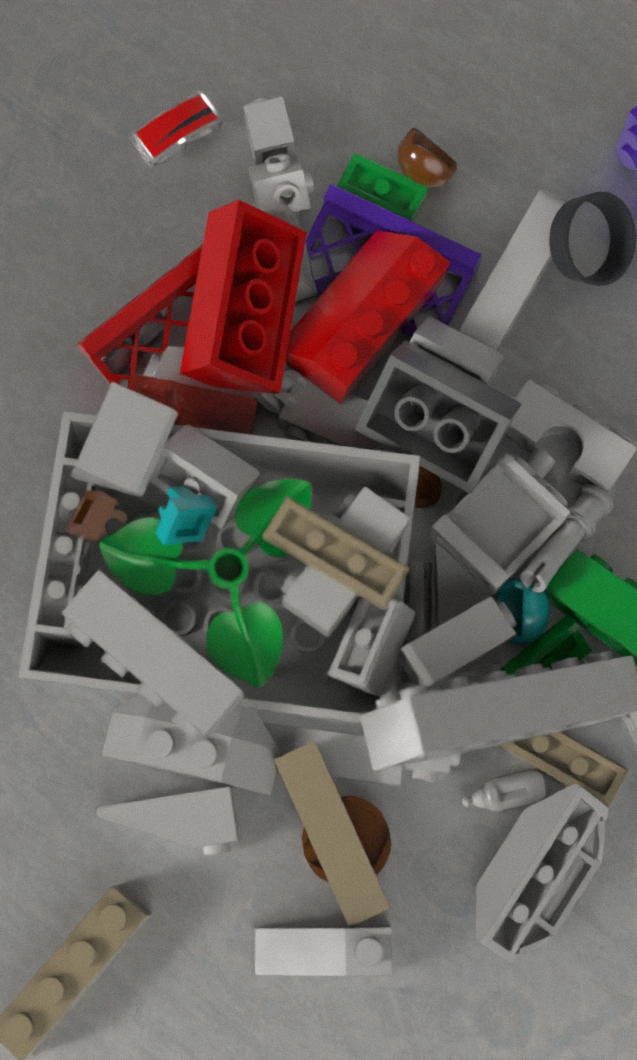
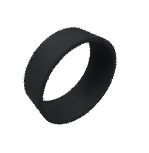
M595 192L571 199L558 210L553 219L549 235L550 252L557 269L570 280L594 286H605L614 283L626 272L635 252L636 230L633 217L628 207L620 198L608 192ZM584 202L595 205L603 213L610 232V246L607 257L599 270L588 277L583 276L576 268L569 250L570 225L576 211Z

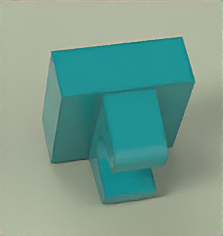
M186 486L168 488L167 494L170 500L167 505L160 506L159 508L161 521L155 532L163 545L202 541L215 514L217 505L209 494L196 496Z

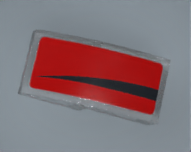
M200 90L175 102L146 120L130 133L129 139L152 169L184 155L188 144L220 131L224 120Z

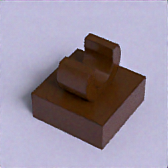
M87 490L66 531L83 540L94 542L98 540L100 542L103 538L110 536L105 530V524L110 518L117 522L126 523L128 517L122 511L113 509L117 503L116 499L100 491Z

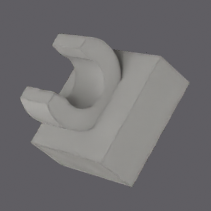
M285 363L280 393L269 394L251 391L249 393L269 411L280 413L284 405L287 407L297 406L298 401L289 393L293 385L306 386L307 381Z

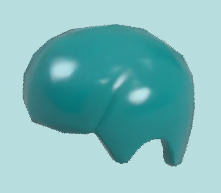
M510 578L496 592L499 604L503 602L516 621V625L512 627L516 635L509 643L522 645L533 643L542 635L548 624L550 607L547 594L544 591L541 593L532 591L536 585L534 581L527 588L520 578Z

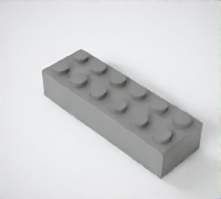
M612 651L586 657L587 664L584 661L578 662V658L575 657L552 663V670L550 667L543 668L542 664H536L517 669L515 674L506 675L505 671H498L478 677V681L468 682L467 678H460L439 684L440 688L429 689L428 685H421L400 691L401 695L375 701L376 710L360 716L373 771L586 727L636 712L637 670L633 656L614 659Z

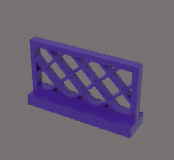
M330 184L323 198L324 204L305 240L309 258L324 254L331 272L330 275L315 280L317 292L322 295L328 288L324 284L334 281L341 272L335 273L328 252L352 244L356 255L359 251L356 242L371 237L376 230L416 236L451 262L447 272L462 278L454 293L438 298L435 291L432 295L433 300L426 302L419 310L420 312L436 306L441 322L449 326L472 278H474L481 264L482 254ZM330 216L345 223L349 237L326 245L321 231ZM351 227L362 231V233L353 235ZM319 237L322 247L313 250ZM450 301L444 314L440 304ZM414 318L410 321L411 326L407 325L402 333L410 337L417 330Z

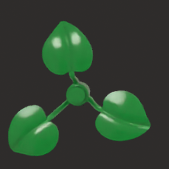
M280 479L251 489L239 501L234 515L236 527L242 533L251 537L239 550L233 548L222 549L210 561L178 560L182 552L183 543L163 545L155 533L161 519L150 517L135 520L110 536L103 538L100 541V550L114 576L131 590L145 595H158L169 591L175 583V568L208 570L209 577L216 586L229 589L234 611L221 613L210 623L206 633V647L210 658L224 672L245 681L253 687L260 688L266 684L277 667L282 651L283 631L279 617L269 605L256 602L242 609L238 585L248 574V561L245 556L256 543L267 555L273 557L289 555L264 540L263 534L287 496L312 510V487L310 482L305 480Z

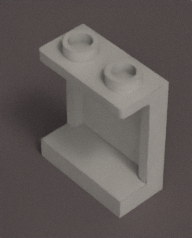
M504 453L499 458L496 466L477 484L471 494L468 493L447 515L444 514L432 526L429 534L492 595L519 570L571 514L566 508L568 505L566 499L556 489L550 486L545 489L534 478L535 472L525 460L518 456L513 459L508 453Z

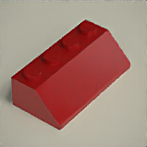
M236 200L208 213L179 374L216 388L269 394L280 393L304 253L306 231L241 200Z
M376 230L292 328L285 363L341 405L442 284L451 262L416 236Z

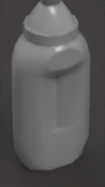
M525 770L490 779L483 787H479L471 797L465 796L462 803L465 807H470L473 804L483 809L489 808L493 811L502 812L535 804L545 799L547 793L541 772L539 770Z

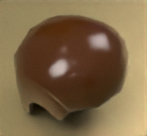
M411 128L398 146L397 158L403 174L415 183L428 188L442 187L453 177L457 170L456 161L417 128Z

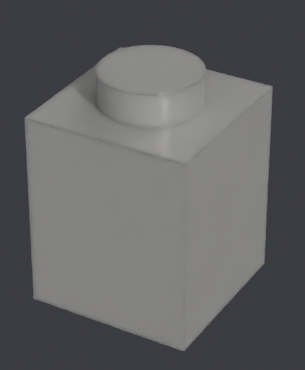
M283 96L278 98L260 97L252 101L251 104L243 105L245 126L255 165L265 163L267 158L274 155H295V141Z

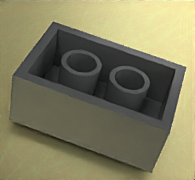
M405 340L390 355L355 430L396 453L420 456V466L471 494L483 477L522 403Z

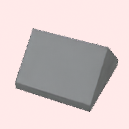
M112 382L71 476L77 480L142 497L178 412Z

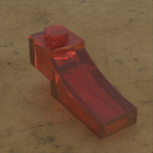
M131 374L128 378L127 389L178 412L173 425H190L194 428L253 435L258 398L137 374Z

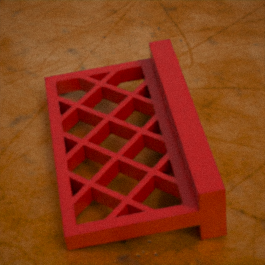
M203 244L76 344L110 386L112 382L122 386L118 379L128 380L127 389L134 391L135 381L148 382L149 380L143 377L135 376L138 351L162 354L169 344L170 325L188 327L189 322L171 320L173 301L180 296L193 298L194 292H187V290L196 284ZM166 308L165 319L154 318ZM147 322L164 324L162 349L138 346L140 328ZM133 334L132 345L121 344ZM115 348L132 350L129 375L112 373L102 361V358ZM156 398V402L167 405V403Z

